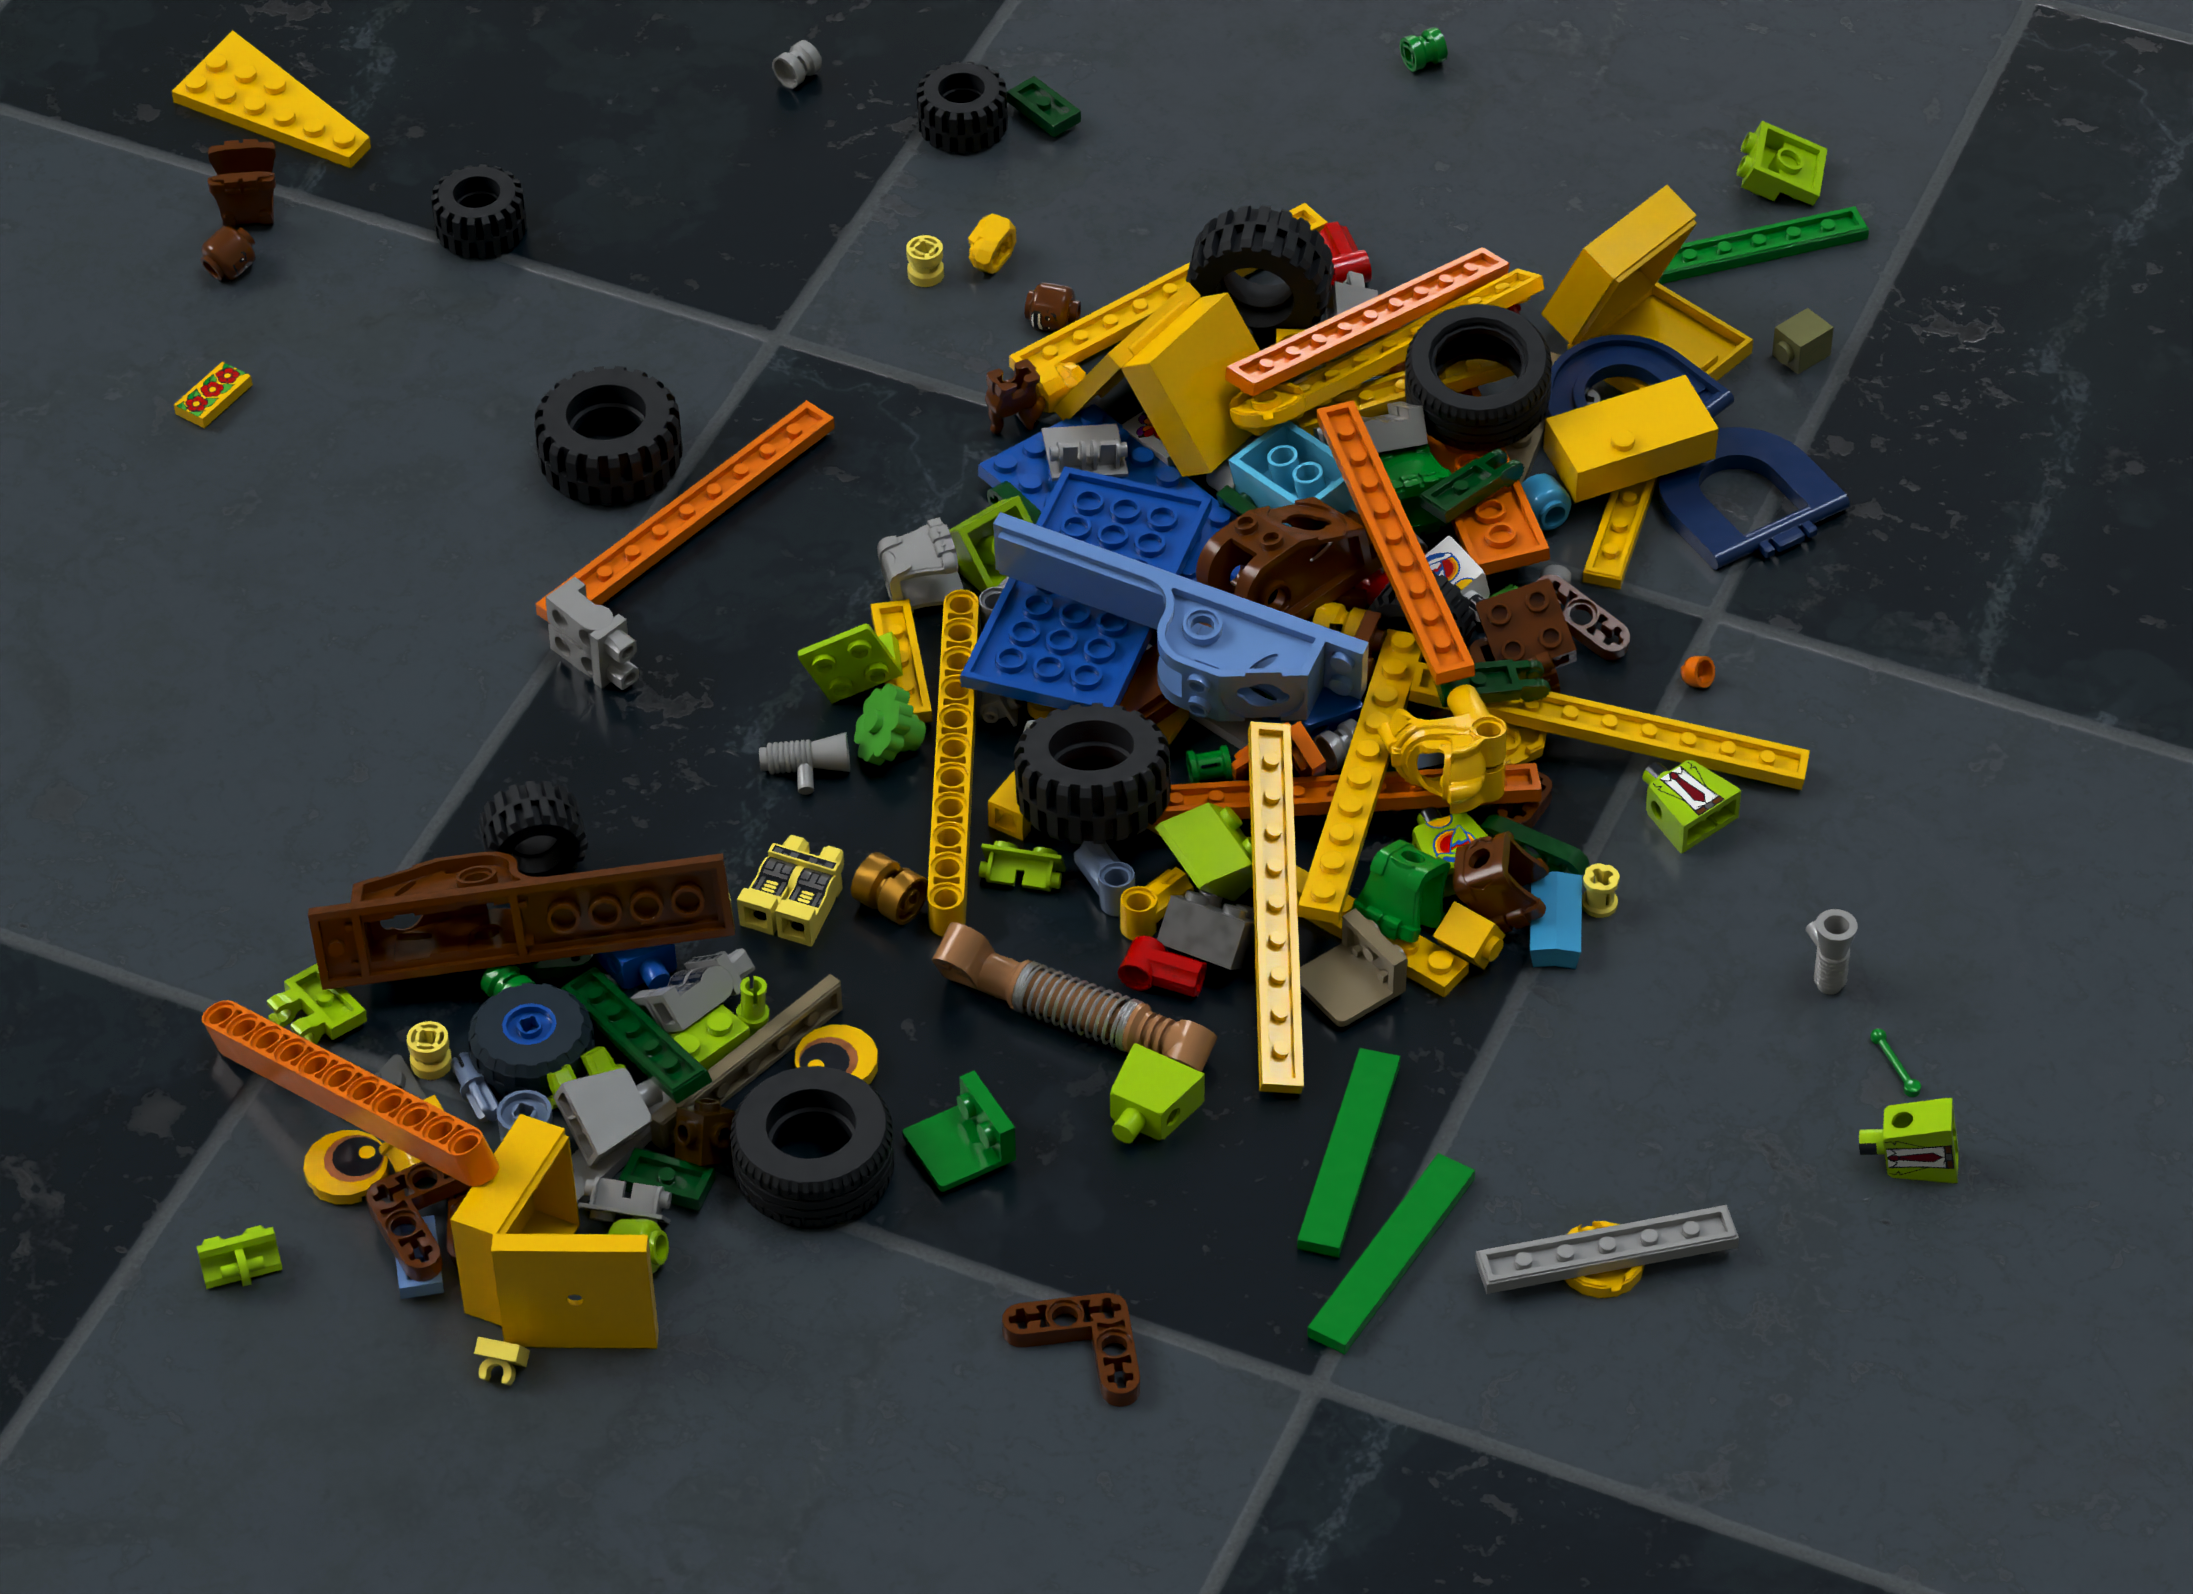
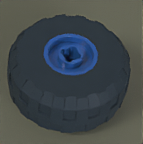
M522 983L520 986H510L501 990L497 995L491 996L473 1015L468 1032L469 1055L472 1065L479 1074L484 1076V1080L488 1082L492 1092L501 1098L520 1090L537 1091L545 1095L546 1098L553 1095L549 1087L547 1074L557 1072L562 1069V1066L570 1064L577 1079L586 1077L588 1072L580 1056L595 1048L593 1024L585 1005L570 992L545 983L542 985Z

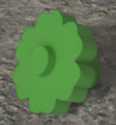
M887 683L883 689L875 688L865 700L863 706L864 714L856 722L854 742L859 744L858 757L863 758L866 762L881 766L885 760L893 761L900 751H915L921 746L925 737L926 726L923 721L919 720L916 714H913V706L908 704L910 699L908 691Z

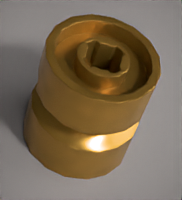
M881 852L869 855L861 863L851 885V895L854 899L871 909H878L883 916L899 925H905L918 914L927 898L928 881L925 877L909 868H901L898 862Z

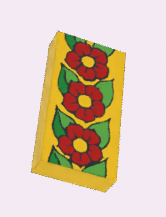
M221 362L174 404L175 414L205 428L253 385L251 375Z

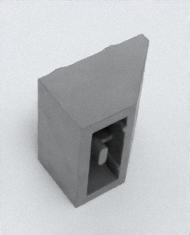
M1187 890L1185 895H1171L1157 940L1164 946L1230 970L1243 969L1255 951L1254 908L1239 903L1236 906L1230 904L1223 905L1221 904L1223 897L1202 890L1199 893Z

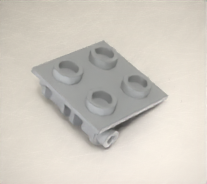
M1117 424L1041 429L1052 481L1058 480L1064 466L1112 477H1128L1129 473L1125 457L1128 456L1127 442H1121Z

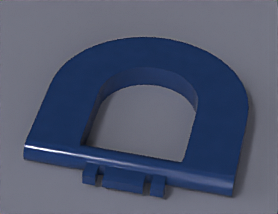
M1606 335L1591 338L1571 347L1552 365L1549 407L1545 417L1549 418L1587 406L1585 395L1588 390L1596 383L1612 377H1630L1651 386L1686 375L1712 418L1732 405L1734 397L1727 388L1683 355L1663 343L1635 335Z
M1719 428L1715 459L1665 474L1658 478V503L1663 516L1673 529L1714 570L1757 550L1763 557H1771L1775 555V549L1781 552L1805 541V536L1808 538L1816 536L1818 529L1814 525L1815 523L1850 507L1847 494L1799 447L1778 435L1753 428ZM1722 470H1750L1770 480L1799 510L1743 535L1703 495L1700 485L1707 477Z

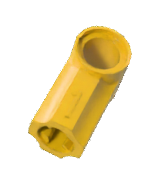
M1175 867L1172 870H1166L1146 886H1134L1126 889L1120 899L1121 933L1130 940L1142 935L1152 937L1156 933L1157 923L1164 918L1171 895H1185L1187 890L1194 891V886L1190 883L1187 874Z

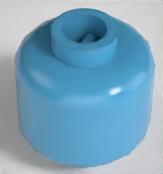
M1546 473L1535 474L1521 483L1542 531L1555 529L1565 522L1572 505L1571 497L1553 476Z

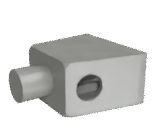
M620 1068L564 1082L553 1095V1098L588 1166L591 1167L645 1131L652 1122V1116L648 1108L663 1101V1092L651 1079L635 1085L629 1071L626 1068Z

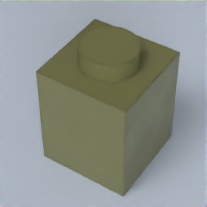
M1806 308L1775 327L1772 355L1796 374H1800L1831 355L1834 327L1809 308Z

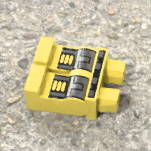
M790 835L783 845L772 843L768 850V857L763 860L749 889L743 888L737 898L740 926L774 935L777 930L778 937L812 947L836 897L838 898L843 889L841 877L844 867L843 851L828 845L823 848L819 856L809 854V843L804 838ZM757 910L766 913L767 920L756 918L754 912ZM793 921L804 924V931L793 929L791 927Z

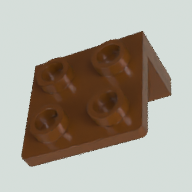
M1549 578L1476 603V610L1495 661L1508 659L1513 661L1528 660L1543 652L1549 653L1555 668L1577 661V649Z

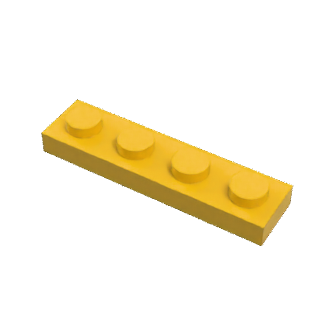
M905 599L871 604L874 632L879 637L892 631L899 643L903 675L884 682L885 685L890 683L910 693L908 704L913 706V714H916L919 720L924 723L932 722V709L910 600Z

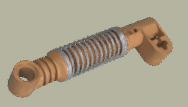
M957 922L949 924L932 959L944 978L992 995L995 998L1005 1000L1010 1008L1022 1014L1027 1012L1030 1017L1036 1015L1038 1020L1044 1018L1046 1023L1052 1021L1054 1026L1060 1024L1063 1029L1069 1027L1072 1033L1077 1030L1080 1036L1085 1034L1088 1039L1094 1037L1096 1042L1102 1040L1103 1044L1107 1045L1110 1043L1111 1047H1117L1118 1050L1129 1053L1132 1046L1137 1043L1202 1072L1218 1039L1217 1035L1211 1030L1195 1022L1183 1019L1176 1022L1163 1015H1157L1155 1012H1152L1148 1004L1135 998L1130 999L1127 995L1122 997V994L1119 992L1114 993L1112 990H1106L1102 986L1097 987L1094 983L1089 984L1088 981H1081L1078 977L1073 978L1070 974L1064 975L1062 971L1056 972L1054 968L1048 969L1046 965H1041L1035 961L1027 959L1023 962H1018L1012 958L997 954L984 935L971 927Z

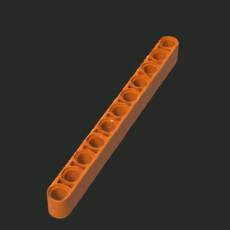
M219 1001L208 1007L203 1013L202 1023L218 1051L223 1056L468 1186L473 1187L485 1184L498 1173L499 1163L483 1133L469 1123L234 1001Z

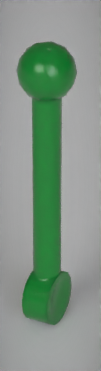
M1881 1028L1872 1030L1870 1034L1871 1041L1881 1047L1904 1082V1093L1909 1097L1918 1096L1921 1091V1083L1916 1079H1911L1886 1041V1032Z

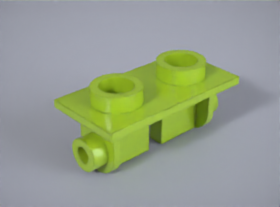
M995 841L993 845L982 843L981 848L988 862L981 861L979 877L986 878V882L1015 886L1017 872L1024 873L1022 880L1023 888L1051 892L1052 888H1060L1062 873L1056 871L1065 872L1066 867L1062 855H1057L1058 853L1055 850L1045 847H1035L1033 851L1018 849L1015 844L1005 841Z

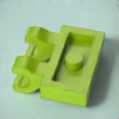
M317 963L285 980V992L275 994L267 1000V1005L274 1011V1013L268 1015V1019L282 1027L290 1024L296 1014L302 1009L308 1016L297 1019L290 1027L297 1035L315 1044L319 1042L321 1036L325 1033L331 1040H334L367 1022L366 1010L343 987L322 990Z

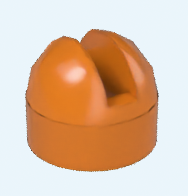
M1708 656L1689 657L1680 670L1682 680L1692 687H1709L1715 677V665L1712 659Z

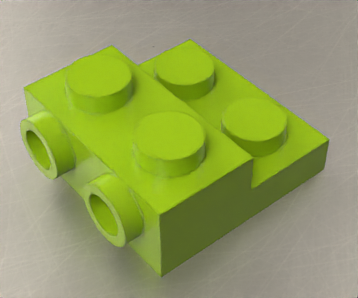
M1761 121L1754 133L1748 132L1741 146V152L1747 155L1742 158L1736 173L1737 176L1743 178L1741 188L1772 201H1775L1779 193L1782 192L1796 200H1801L1814 206L1820 197L1827 148L1764 121Z

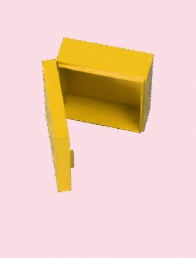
M1668 185L1664 186L1583 248L1541 315L1569 343L1567 350L1583 341L1600 336L1623 334L1645 337L1671 347L1718 381L1752 354L1753 339L1657 282L1697 224L1694 220L1697 215ZM1612 377L1603 380L1623 393L1650 386L1643 381L1630 377Z
M1187 282L1115 346L1053 410L1062 420L1066 418L1071 419L1095 396L1104 397L1126 377L1181 476L1212 473L1253 435L1251 432L1236 428L1231 420L1229 403L1233 397L1242 391L1225 380L1226 368L1259 352L1260 349L1228 292L1200 297L1201 295Z
M520 1114L494 1153L499 1163L498 1173L489 1182L471 1187L450 1219L464 1313L502 1326L504 1342L523 1347L657 1348L659 1328L648 1235L575 1234L580 1226L569 1136H566L564 1128ZM579 1295L583 1299L571 1300L568 1298V1296Z

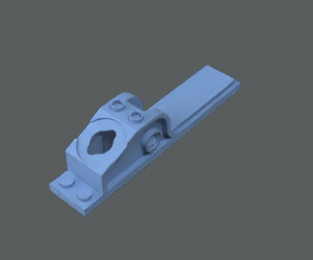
M999 512L993 523L995 570H998L999 574L1156 629L1157 647L1160 654L1157 666L1159 688L1165 698L1172 704L1188 710L1197 717H1208L1216 721H1245V718L1281 717V721L1307 720L1323 687L1331 689L1336 694L1342 696L1349 695L1360 700L1367 688L1369 642ZM1202 622H1203V623H1208V624L1211 625L1213 628L1208 627V626H1205V625L1200 624V623H1202ZM1249 687L1259 689L1270 695L1275 700L1267 699L1257 694Z

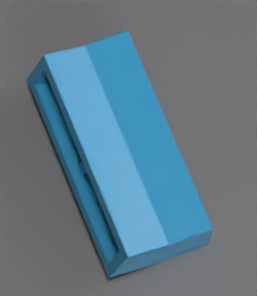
M1549 872V875L1531 883V894L1540 898L1546 905L1545 914L1541 918L1531 920L1530 954L1533 967L1558 966L1576 969L1581 955L1582 875Z

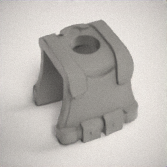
M940 517L927 520L928 524L905 535L885 537L879 541L877 546L880 568L886 582L885 585L890 600L909 599L912 613H914V609L943 605L945 597L950 592L963 589L958 574L956 549L947 524L945 525Z

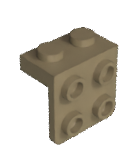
M1355 908L1342 916V943L1300 967V990L1337 1026L1344 1027L1406 991L1408 959L1400 946L1393 945L1381 933L1374 921L1367 920Z

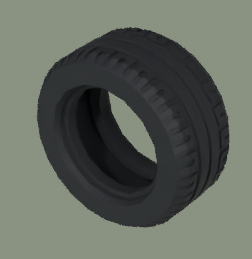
M1472 304L1446 310L1427 321L1415 333L1409 343L1405 362L1406 402L1412 405L1423 406L1426 433L1445 445L1460 450L1476 452L1496 450V448L1509 446L1530 434L1539 425L1547 412L1552 376V360L1549 346L1545 342L1544 336L1541 335V332L1532 323L1508 309L1494 305ZM1483 359L1506 366L1518 379L1510 388L1498 394L1477 397L1453 391L1445 386L1439 376L1447 367L1459 361Z

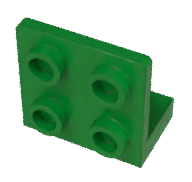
M975 1071L959 1077L960 1095L957 1096V1106L904 1128L902 1131L903 1139L941 1192H945L1016 1160L1015 1127Z

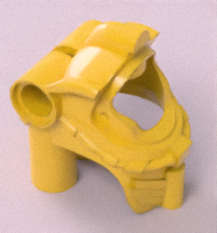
M1467 684L1454 688L1447 697V704L1454 717L1424 720L1414 717L1407 710L1398 708L1395 710L1391 721L1380 724L1377 729L1388 752L1391 753L1392 767L1396 768L1397 772L1406 782L1414 786L1418 785L1433 794L1441 796L1442 800H1447L1450 804V814L1468 812L1482 803L1499 800L1505 790L1506 723L1502 719L1495 717V715H1491L1476 688ZM1443 753L1445 758L1442 776L1427 778L1420 774L1417 766L1419 754Z

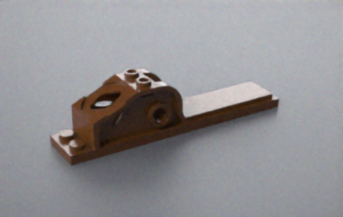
M1316 497L1295 500V504L1270 509L1269 506L1248 510L1220 529L1208 540L1200 553L1196 566L1197 582L1307 620L1315 614L1317 608L1333 602L1383 566L1359 514L1351 509L1342 514ZM1282 523H1288L1292 527L1286 526ZM1240 565L1239 573L1230 581L1233 569ZM1278 589L1277 597L1268 605L1270 595ZM1203 622L1200 623V624H1203V625H1205V626H1208V627L1213 628V627H1212L1211 625H1209L1208 623H1203ZM1157 643L1144 652L1119 705L1125 707L1128 712L1135 710L1142 713L1146 720L1151 719L1156 725L1180 709V707L1166 699L1159 688L1157 666L1160 654Z
M478 852L440 857L380 878L377 876L354 883L350 903L309 908L308 911L322 990L735 935V924L723 853L547 877H532L520 873L516 858L502 852ZM494 902V905L510 903L511 909H488L487 903ZM414 913L415 916L421 915L414 925L405 929L384 928L380 923V920L394 919L395 915Z

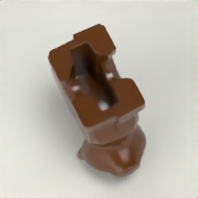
M1028 359L1016 362L1014 377L1005 381L1002 379L1003 370L1000 368L987 372L988 390L985 395V402L988 406L991 432L1000 434L1004 427L1003 418L1014 414L1024 423L1029 431H1032L1035 422L1041 417L1046 407L1044 397L1038 395L1036 384L1040 383V375L1036 371V367Z

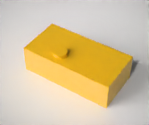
M1682 375L1546 418L1543 449L1575 503L1715 459L1719 428L1687 376Z

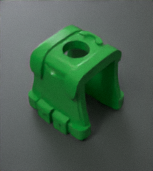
M1428 444L1379 453V457L1412 529L1418 536H1421V532L1427 535L1439 532L1441 526L1452 525L1451 521L1446 524L1420 507V494L1452 474L1449 469L1443 468L1430 452Z
M1399 839L1382 848L1374 856L1368 880L1358 898L1354 900L1352 910L1356 908L1367 920L1374 921L1384 936L1393 940L1400 939L1409 943L1416 942L1421 931L1420 924L1437 929L1445 917V912H1443V894L1451 864L1440 857L1435 858L1416 849L1413 844Z

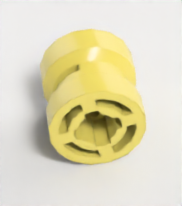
M920 235L911 239L906 245L907 260L909 261L907 265L908 279L911 283L920 287L937 285L944 278V264L942 262L943 244L939 239L930 235Z
M425 1021L414 1025L407 1034L411 1070L416 1076L426 1080H434L445 1076L451 1069L450 1063L452 1061L448 1031L443 1025L433 1021Z

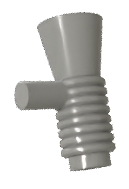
M847 732L812 742L810 739H807L806 741L796 740L795 742L768 743L767 747L759 748L761 772L769 771L773 775L774 773L780 774L781 772L785 774V772L791 773L792 771L796 773L797 771L798 792L804 795L814 792V768L850 772Z
M1830 909L1822 912L1816 921L1809 923L1805 929L1817 946L1814 982L1822 993L1829 995L1838 993L1846 985L1850 945L1858 928L1855 917L1849 912L1840 909Z

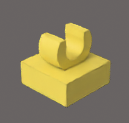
M478 1337L474 1354L485 1359L479 1367V1378L489 1381L492 1369L496 1366H502L504 1373L501 1383L511 1386L516 1376L513 1365L526 1367L530 1350L521 1345Z

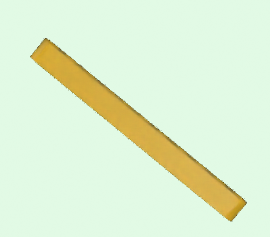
M963 589L950 592L945 597L943 604L927 891L929 926L933 933L939 936H944L951 922L964 925L966 923L977 690L961 687L960 675L980 637L979 600L976 594Z

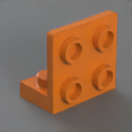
M1301 721L1292 725L1293 770L1298 777L1325 776L1326 760ZM1247 745L1234 755L1236 760L1231 763L1233 780L1249 779V752Z

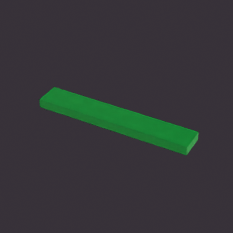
M1856 206L1683 243L1660 277L1659 282L1664 284L1866 240L1869 236V228Z
M1364 1048L1359 1049L1297 1239V1249L1339 1258L1398 1075L1401 1056Z
M1438 1153L1307 1327V1337L1345 1355L1475 1180V1170Z

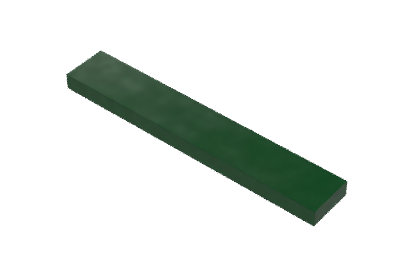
M592 967L561 988L576 996L589 1011L592 1024L676 1104L713 1082L706 1068L598 968Z

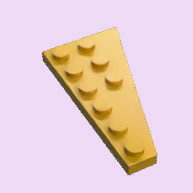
M233 30L171 91L174 103L348 168H352L371 148L370 137Z

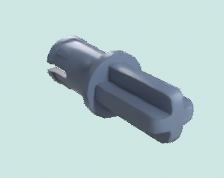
M469 1052L460 1053L459 1056L464 1063V1067H461L456 1057L452 1059L450 1067L461 1085L460 1094L462 1098L470 1102L479 1121L482 1123L488 1120L491 1122L496 1121V1111L499 1104L488 1082L484 1080V1076L479 1074L472 1065Z

